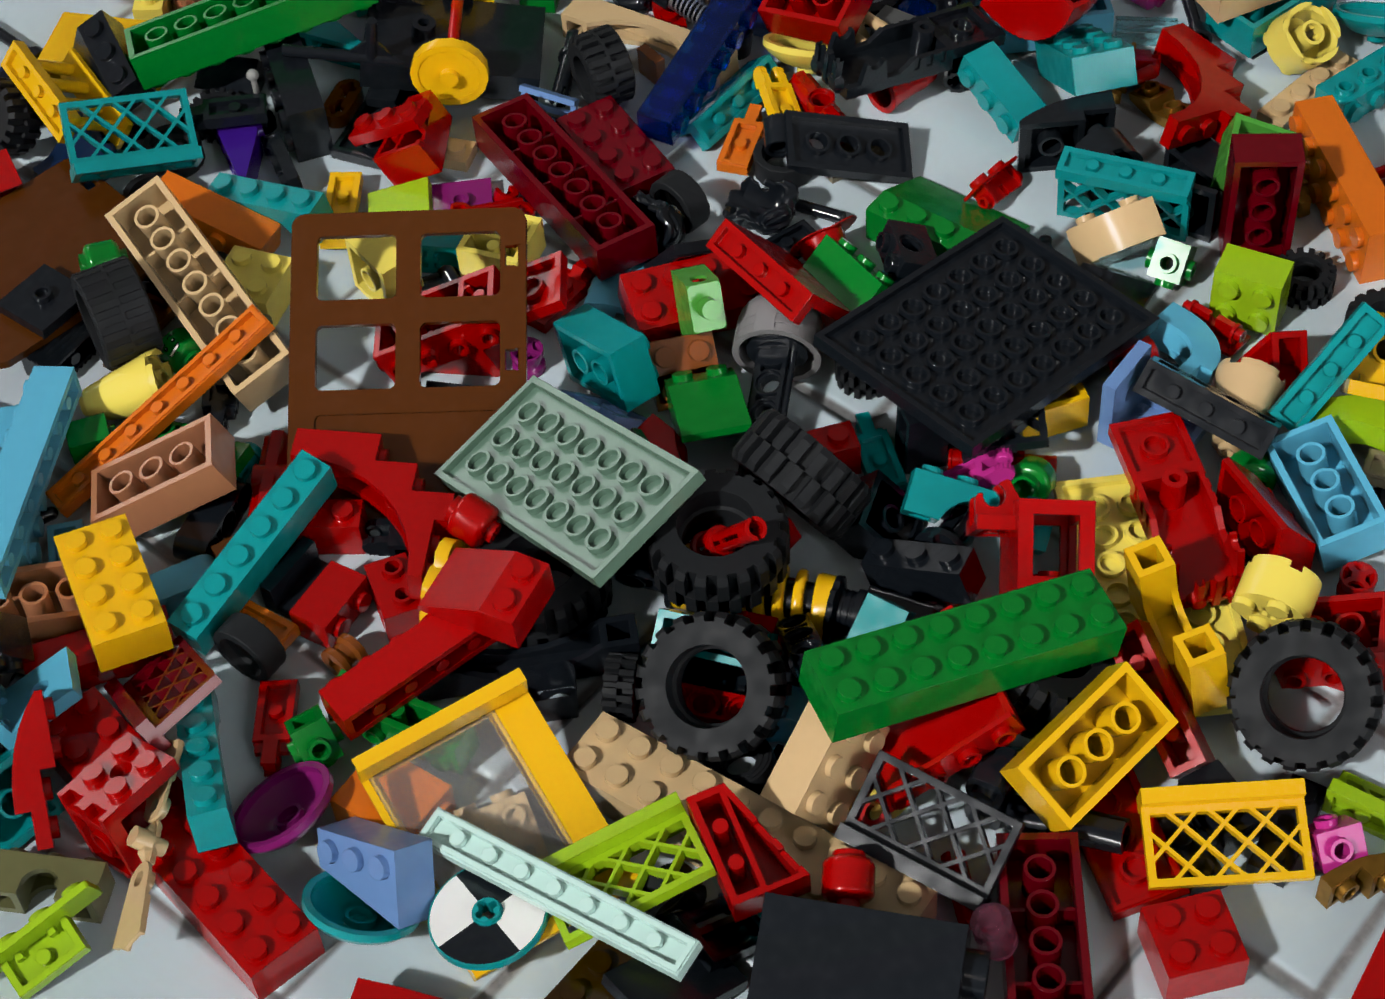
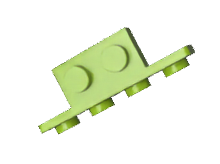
M87 880L71 884L62 892L61 898L50 907L37 910L29 917L28 924L17 932L9 933L0 939V973L2 971L5 973L21 999L32 997L92 950L72 917L103 894L98 885Z

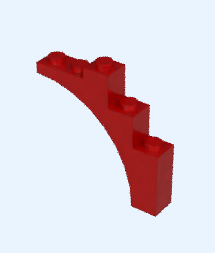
M1183 23L1162 28L1153 54L1161 55V62L1181 81L1189 94L1191 104L1185 109L1169 115L1159 143L1168 150L1207 138H1213L1218 143H1221L1222 134L1236 112L1249 117L1252 112L1250 108L1240 102V95L1244 84L1233 77V69L1237 60Z
M297 428L290 452L291 462L301 450L306 451L332 468L338 488L347 490L364 499L388 518L400 534L409 554L407 566L409 596L411 599L421 600L422 583L429 567L433 564L439 542L444 537L453 538L447 531L448 522L444 520V516L455 499V493L425 491L426 482L424 478H420L418 463L389 461V449H384L382 434Z

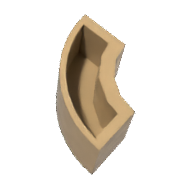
M1133 195L1119 201L1120 207L1097 217L1093 212L1075 219L1077 225L1068 229L1066 234L1077 264L1079 266L1083 262L1094 264L1165 235L1166 231L1153 196L1139 200L1138 195Z

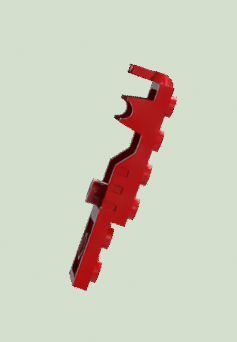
M1169 412L1109 424L1108 435L1130 485L1129 497L1148 540L1160 535L1176 564L1178 591L1183 608L1191 607L1193 610H1200L1208 603L1211 607L1218 606L1223 600H1228L1229 603H1232L1245 569V549L1239 546L1237 531H1232L1228 534L1225 529L1221 505H1218V498L1215 491H1212L1211 482L1205 476L1206 471L1182 417Z

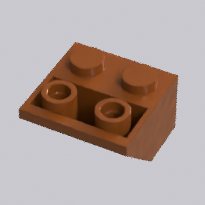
M712 331L694 335H677L649 341V354L659 374L657 381L661 393L653 397L657 411L669 410L664 379L672 378L671 374L678 371L691 370L692 374L706 372V367L719 364Z

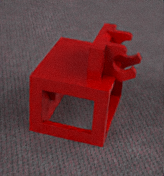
M1009 479L1000 482L992 488L999 498L996 507L990 506L984 501L983 493H978L969 500L966 536L1000 537L999 594L1076 572L1077 525H1079L1078 571L1090 568L1095 576L1096 501L1020 498ZM1034 526L1059 527V571H1038V574H1033Z

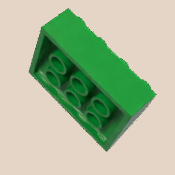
M921 176L884 190L866 208V238L876 242L878 234L883 232L888 219L925 225L937 257L1001 216L1006 217L1027 232H1030V226L992 208L982 209L972 199L965 202L963 200L965 196Z

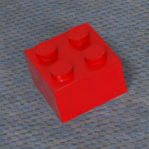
M1220 889L1141 907L1137 934L1163 999H1185L1244 985L1250 959Z

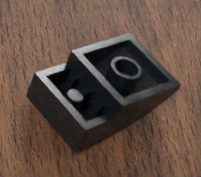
M1112 90L1064 99L1047 105L1020 120L1017 171L1026 173L1055 170L1064 146L1075 147L1086 136L1087 131L1096 124H1102L1104 127H1114L1116 105Z

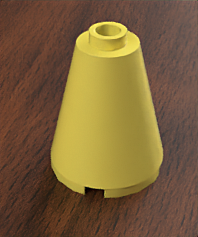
M157 348L148 350L84 388L82 397L79 398V405L85 416H93L104 413L107 420L127 419L174 376L168 361L162 363L158 355L163 354L161 350Z

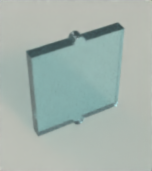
M1153 239L1101 257L1099 261L1102 266H1106L1156 246Z

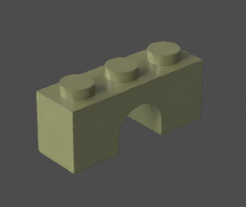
M21 848L0 849V911L26 914L31 900L41 891L57 889L53 898L56 902L61 898L62 892L68 886L87 880L98 885L103 894L72 917V919L101 924L116 883L107 862L94 857H86L84 859L70 858L55 852L38 854L30 853Z

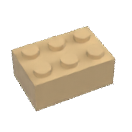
M808 701L760 796L792 814L835 834L840 822L846 820L849 808L858 790L862 787L876 755L882 750L890 728L883 727L832 743L810 701Z

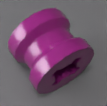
M527 337V380L533 375L540 377L546 369L545 358L543 357V344L534 337ZM517 350L510 352L512 368L514 370H518Z

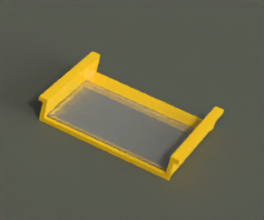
M520 668L511 671L351 759L361 784L384 824L417 835L437 807H440L523 851L543 859L608 826V823L530 696L527 679ZM433 853L435 895L446 881L463 870V868ZM610 868L594 876L593 881L607 883L613 869ZM624 871L617 886L632 888L638 874ZM612 895L617 899L621 898V896ZM487 911L482 916L490 919L495 916V913L491 914ZM549 914L546 929L534 947L560 933L553 915ZM496 969L485 971L468 970L475 982Z

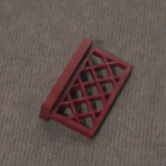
M181 635L172 641L173 649L156 655L124 685L114 676L103 686L134 729L149 744L163 752L172 745L164 734L223 682Z

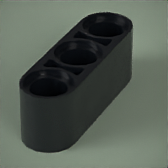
M236 480V490L192 510L174 539V557L187 560L201 554L213 556L211 546L227 537H231L247 511L252 499L251 484Z
M794 614L780 620L776 624V628L786 660L799 686L802 688L799 682V675L804 651L824 645L807 614Z

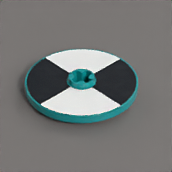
M463 869L446 881L435 895L428 913V931L436 950L448 962L468 970H493L517 961L537 944L546 929L549 913ZM489 911L491 914L495 913V916L489 919L486 916H482V914Z

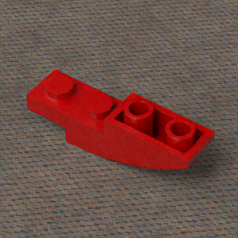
M43 690L34 691L25 708L18 728L12 764L14 813L18 815L31 812L38 851L54 848V839L61 838L58 816H50L47 801L54 799L50 776L43 777L42 770L57 767L56 759L63 758L59 735L52 736L49 721L56 719L52 696L45 698Z

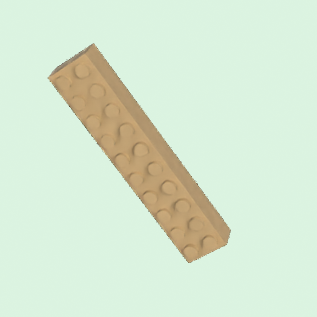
M604 711L567 754L568 759L600 812L615 822L675 791L689 816L686 802L687 797L724 783L758 818V822L764 829L784 846V850L799 866L802 865L810 874L811 892L799 896L800 898L828 902L821 895L822 863L826 858L832 856V852L836 849H856L835 838L833 834L792 814L705 765L687 759L686 755H676L668 750L667 745L657 741ZM685 830L667 839L666 843L680 846L687 831ZM866 854V857L871 859L876 867L875 896L871 902L860 905V907L931 919L936 918L937 891ZM685 858V861L698 868L703 866L701 860Z

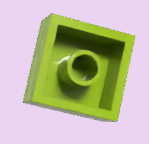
M1227 243L1214 270L1209 309L1213 311V316L1216 318L1220 314L1235 323H1241L1244 329L1264 335L1276 332L1286 311L1294 261Z

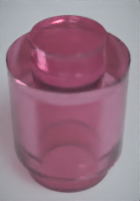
M994 902L985 903L975 909L970 918V928L978 949L991 951V960L1003 961L1011 957L1018 946L1019 939L1010 911L1004 905Z

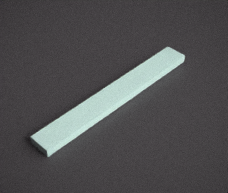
M437 807L418 834L432 839L433 853L679 982L682 981L703 948L699 940L440 807Z

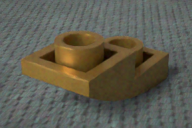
M1158 81L1144 82L1138 89L1128 93L1129 99L1140 111L1164 128L1169 115L1189 106V104L1183 103L1180 100H1175L1173 88L1163 85Z
M1385 853L1357 858L1327 872L1320 877L1315 898L1328 909L1338 901L1341 903L1348 901L1358 890L1367 899H1370L1380 891L1385 893Z

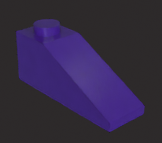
M262 125L216 128L219 146L232 175L257 179L264 154L261 137L265 136Z

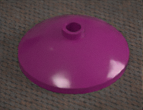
M317 761L298 762L275 772L257 785L241 802L234 813L237 840L242 847L250 854H263L279 850L304 837L317 824L330 803L334 779L328 768Z

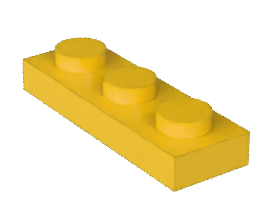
M330 172L326 198L333 213L359 212L364 182L362 172ZM325 239L319 244L320 249H347L345 239Z

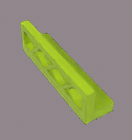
M1343 770L1339 778H1333L1328 786L1322 811L1328 814H1336L1337 816L1348 815L1360 821L1364 831L1385 840V789Z

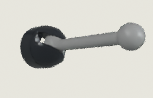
M249 69L246 72V77L251 81L253 93H260L257 83L258 71ZM268 109V123H261L265 135L271 134L277 129L276 117L270 109Z

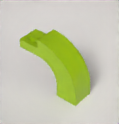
M1357 395L1331 397L1310 420L1312 422L1331 414L1348 444H1364L1385 452V401Z

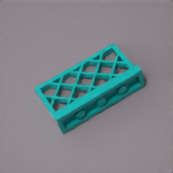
M186 88L58 103L57 107L70 163L69 173L72 183L198 167L204 158L202 148L198 146ZM180 98L182 111L177 118L161 108L166 99ZM155 100H160L158 104L153 102ZM143 102L153 109L145 122L129 111L134 103ZM122 104H128V106H127L126 108H124V107L121 106V105H122ZM112 106L122 113L114 125H111L97 115L102 107ZM89 108H96V110L92 112ZM80 110L90 118L80 130L69 122L67 111ZM156 112L172 122V125L164 135L148 124ZM125 116L141 127L133 139L117 129ZM182 116L184 117L185 124L180 121ZM93 120L109 130L101 143L85 133ZM177 126L187 133L189 144L177 145L167 137L173 128ZM144 129L160 140L155 148L146 149L136 142ZM71 131L77 134L74 140ZM112 133L128 144L122 153H114L104 146ZM80 137L97 148L91 157L77 158L74 146ZM165 143L168 147H161V145ZM131 147H133V148H135L137 151H129V150H130ZM99 151H101V152H103V153L105 154V155L96 156V155L99 153Z
M1064 146L1055 169V178L1058 179L1057 215L1077 219L1094 212L1097 217L1104 214L1099 209L1103 205H1107L1111 210L1119 208L1120 205L1116 200L1121 197L1128 198L1138 195L1147 198L1153 196L1155 204L1164 211L1159 214L1166 234L1162 237L1186 242L1196 172ZM1072 182L1080 183L1082 185L1076 187ZM1104 189L1113 190L1114 192L1108 194ZM1091 190L1099 199L1091 201L1083 193ZM1075 198L1082 206L1066 205V201ZM1168 202H1170V203H1175V204H1180V205H1179V206H1176V207H1173V206H1172L1171 204H1169ZM1171 218L1180 226V229L1169 227L1164 221Z

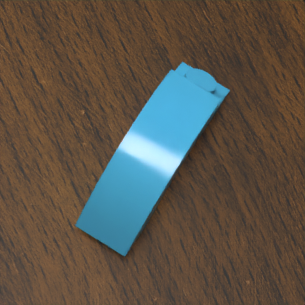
M1172 302L1158 315L1160 318L1158 328L1150 334V338L1156 343L1160 351L1172 357L1179 364L1180 369L1211 385L1221 358L1218 339L1204 321L1187 309Z

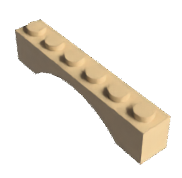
M573 0L561 13L564 38H566L567 32L572 29L579 30L578 34H580L581 32L607 24L617 32L624 44L642 46L646 43L655 51L665 54L679 63L688 72L694 83L717 90L739 70L738 46L603 0Z

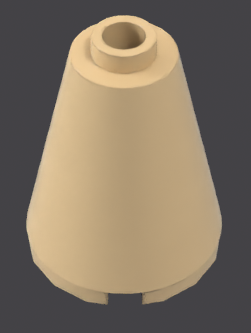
M1230 357L1218 363L1215 371L1214 387L1270 416L1267 413L1268 410L1285 392L1287 382L1285 378L1281 381L1278 377L1280 371L1264 361L1251 357H1242L1240 362L1231 363ZM1212 434V447L1221 457L1230 458L1234 453L1241 450Z

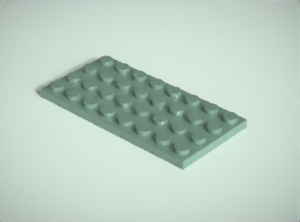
M534 375L434 473L443 485L460 496L464 497L466 494L475 493L495 505L499 511V522L599 588L611 579L625 562L706 481L700 470Z

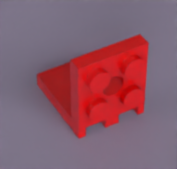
M126 732L121 738L114 741L97 759L84 767L81 773L56 794L94 857L107 862L108 866L131 880L134 871L142 861L137 854L138 850L127 846L128 833L121 821L180 768L172 756L135 735Z

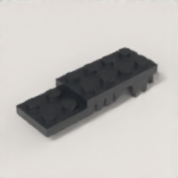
M971 2L913 17L910 20H902L895 24L892 23L879 27L866 41L860 43L855 42V30L852 27H849L843 36H839L835 31L832 33L828 48H826V44L822 45L823 41L816 42L815 53L810 65L817 76H822L821 79L826 85H829L835 93H839L845 100L949 71L951 70L953 59L961 58L993 40L998 46L1004 45L1006 33Z

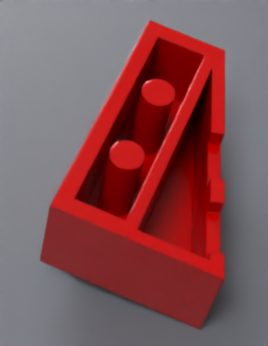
M431 89L410 96L405 101L411 100L414 102L427 98L434 108L421 129L384 139L373 158V161L394 186L442 172L453 117Z
M724 783L686 798L689 817L717 873L715 877L735 923L762 912L765 892L794 897L811 892V878L808 871L802 865L799 866L784 850V846L764 829L758 822V818Z

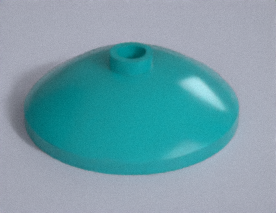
M1351 1L1333 5V15L1348 29L1366 35L1369 42L1385 43L1384 2Z
M326 871L311 878L303 889L301 905L306 917L323 933L344 942L359 945L387 944L409 935L420 924L417 923L398 930Z

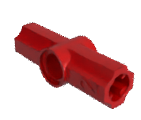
M803 70L796 72L788 81L791 83L798 104L804 112L846 116L835 104L834 92L830 89L822 88L810 73H805Z
M272 430L264 438L259 464H254L252 468L251 488L253 494L248 517L287 469L288 434L284 430Z

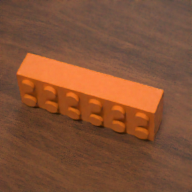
M1333 95L1296 101L1293 116L1289 118V129L1296 133H1302L1306 160L1303 176L1308 181L1307 188L1310 191L1309 195L1312 203H1316L1320 211L1322 223L1329 227L1333 235L1335 247L1341 249L1345 257L1346 267L1349 272L1354 273L1358 283L1363 284L1385 279V186Z

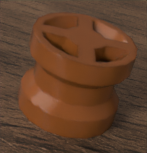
M342 633L337 638L334 647H328L321 653V658L326 667L337 676L341 669L348 671L356 666L368 653L356 638L350 634Z

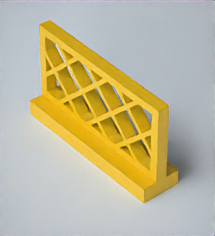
M1295 778L1140 788L1136 802L1141 821L1148 890L1314 880L1315 871L1304 799L1307 794L1305 779ZM1295 809L1297 826L1290 835L1270 821L1277 810ZM1271 810L1266 817L1259 812ZM1237 812H1248L1260 822L1248 838L1229 823ZM1229 813V815L1225 819H1223L1219 814ZM1207 814L1219 824L1207 841L1188 826L1196 815ZM1177 816H1188V817H1187L1186 820L1183 822V821H1182L1181 819H1179ZM1166 817L1179 828L1165 843L1152 833L1150 818ZM1264 826L1284 841L1271 857L1252 842ZM1223 828L1242 843L1230 859L1211 845ZM1182 831L1201 845V848L1189 862L1170 847ZM1297 833H1299L1300 844L1293 839ZM1153 843L1160 848V850L1156 853L1155 856ZM1289 845L1302 856L1304 870L1288 871L1275 859ZM1246 847L1266 862L1258 873L1247 874L1234 863ZM1205 850L1224 864V867L1216 876H1205L1193 866ZM1164 852L1184 867L1175 878L1157 879L1155 863ZM1269 866L1277 871L1264 873ZM1228 868L1235 873L1233 875H1223ZM1187 871L1195 876L1182 878Z

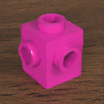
M1324 814L1313 818V823L1308 824L1314 869L1326 874L1344 863L1368 856L1362 823L1345 814L1340 816Z

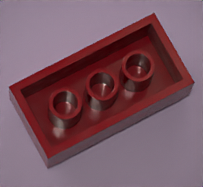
M611 95L555 119L556 123L629 199L636 195L639 190L645 195L650 194L651 185L666 173L675 169Z
M1302 133L1232 134L1218 226L1220 257L1227 243L1279 257L1281 254L1286 256V251L1291 249L1306 164Z

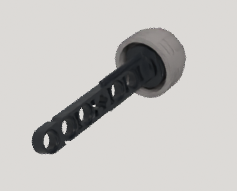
M761 294L751 299L742 309L736 324L732 355L740 367L753 374L747 404L752 424L763 411L771 408L787 417L793 381L806 379L819 370L823 352L813 345L814 334L825 328L819 311L812 308L800 325H797L784 316ZM771 381L779 382V386L774 391H763L767 383ZM739 465L738 476L745 477L746 474L749 475ZM741 547L736 548L735 552L740 550Z

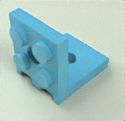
M67 646L9 688L5 689L0 684V743L9 751L15 747L20 722L34 691L43 690L45 698L52 696L56 717L83 698L76 655Z

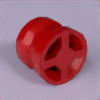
M1348 562L1340 570L1336 595L1374 592L1378 581L1376 570L1365 562Z

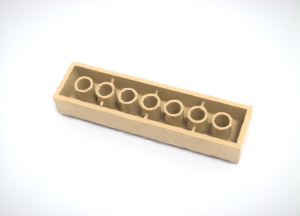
M158 175L104 215L201 350L252 304L262 313L175 194ZM275 329L222 377V380L233 395L250 412L289 383V348Z

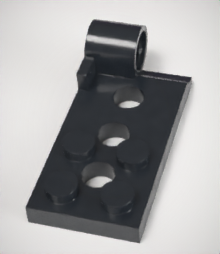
M793 110L771 114L763 121L765 153L774 158L786 157L787 169H792L797 173L896 184L913 179L908 123ZM815 139L820 141L824 148H814L809 140ZM840 143L850 144L855 152L845 151ZM871 146L880 147V149L885 153V155L880 156L875 154L872 151Z

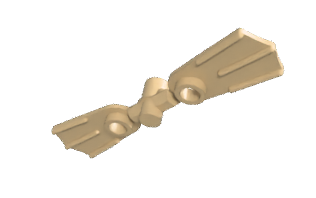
M181 739L169 740L172 745L165 753L172 756L179 766L184 741ZM177 772L147 798L144 819L151 824L146 828L135 825L127 837V846L138 850L137 854L142 863L134 871L129 883L112 947L115 950L131 951L132 944L141 935H145L151 899L149 892L156 879V873L152 871V866L155 864L156 856L163 857L169 846L167 840L160 838L163 828L161 820L169 812L171 799L168 798Z

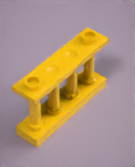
M13 40L1 63V67L58 143L65 144L57 107L58 103L112 97L75 48L69 49L63 62L37 59L24 41ZM48 73L59 74L62 79L51 78ZM62 92L73 93L76 98L65 97ZM112 106L102 107L97 115L111 125H114L122 113ZM89 108L92 112L96 110V108ZM80 110L67 111L69 122L82 129L89 117H81L77 112ZM125 116L117 129L128 136L134 124ZM94 120L86 129L103 132L105 136L109 132V130ZM113 133L108 139L116 149H121L124 141Z

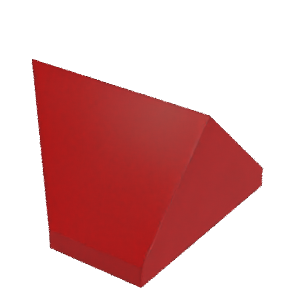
M1307 330L1270 332L1242 357H1251L1274 366L1280 371L1278 376L1280 380L1283 381L1285 378L1287 382L1285 386L1286 391L1308 365Z

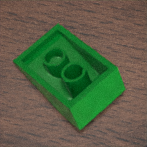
M717 364L706 367V372L692 374L691 370H684L672 373V378L664 379L670 420L682 443L742 433L751 427L752 422L740 383L732 367L727 368L725 364Z

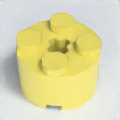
M1303 2L1277 17L1269 25L1268 30L1263 35V42L1271 59L1283 74H1304L1307 70L1314 69L1330 60L1337 53L1341 29L1336 17L1326 7L1312 5L1313 2Z
M1257 554L1253 556L1251 562L1248 561L1232 599L1231 607L1247 620L1246 627L1259 634L1269 627L1286 620L1311 618L1322 588V582L1319 577L1305 566L1302 572L1290 567L1293 560L1272 554Z

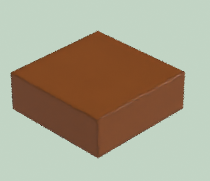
M646 43L638 47L639 72L657 87L666 83L665 58Z

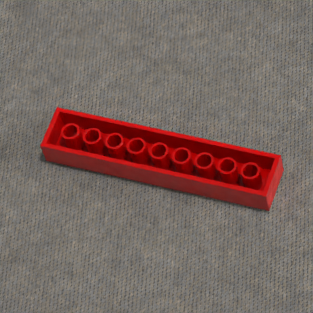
M95 686L85 691L80 701L57 716L55 720L49 722L51 735H59L63 753V758L56 759L57 767L53 769L67 784L81 773L84 767L91 764L126 732L144 741ZM176 775L168 798L171 799V806L166 817L161 820L163 828L160 838L167 840L169 846L163 857L156 856L155 864L152 866V871L156 873L155 884L257 999H264L325 953L318 928L239 842L198 853L187 820L183 782ZM146 800L121 821L128 835L135 825L146 828L151 824L144 819Z

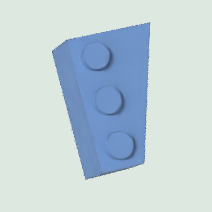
M356 816L317 828L319 865L327 873L398 930L428 920L429 909L435 897L431 838Z

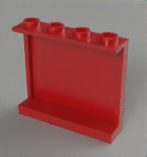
M727 218L724 219L705 245L784 316L797 325H800L812 308L819 311L825 327L851 312L802 267L804 264L789 251Z
M951 604L941 611L954 608V606ZM1002 691L887 726L890 730L885 738L882 750L946 783L950 776L963 768H970L978 764L982 756L995 748L1004 747L1012 743L1016 736L1025 731L1026 728L1007 693ZM886 762L879 775L883 792L903 785L899 769ZM907 773L910 782L919 780ZM926 783L912 788L914 797H918L929 789H934V786ZM906 791L885 797L891 813L910 806Z

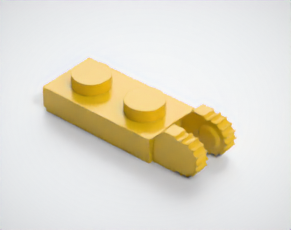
M756 66L754 68L753 79L755 87L759 89L768 116L775 113H784L785 110L801 111L792 85L788 82L783 68L775 66L771 68L770 74L764 66Z

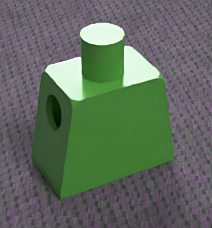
M705 264L671 270L681 334L694 335L726 328L727 322L721 284L718 277ZM699 279V282H693L692 280Z

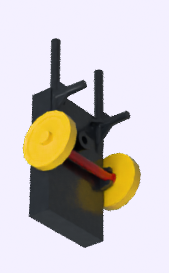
M378 0V3L368 8L364 40L350 50L282 44V56L360 63V87L400 89L419 93L431 89L443 105L448 106L463 105L476 100L478 97L511 100L521 96L519 91V85L525 83L535 87L540 86L546 7L494 3L495 0ZM530 95L534 100L538 101L539 97Z

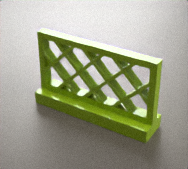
M676 791L541 859L611 896L626 897L625 903L642 912L717 875ZM685 830L687 831L680 846L666 843L667 839ZM645 850H650L644 864L629 862L631 857ZM660 853L675 855L669 870L654 867ZM686 857L701 860L703 866L690 873L679 872ZM610 868L613 869L607 883L593 881L594 876ZM624 871L638 874L632 888L617 886ZM648 875L664 879L660 888L652 892L642 891ZM553 916L568 950L594 938L580 929L570 933L568 929L570 924Z

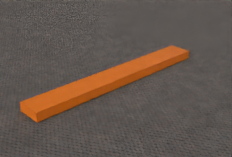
M252 304L46 491L47 497L60 513L68 518L91 497V470L153 441L267 337L275 327Z

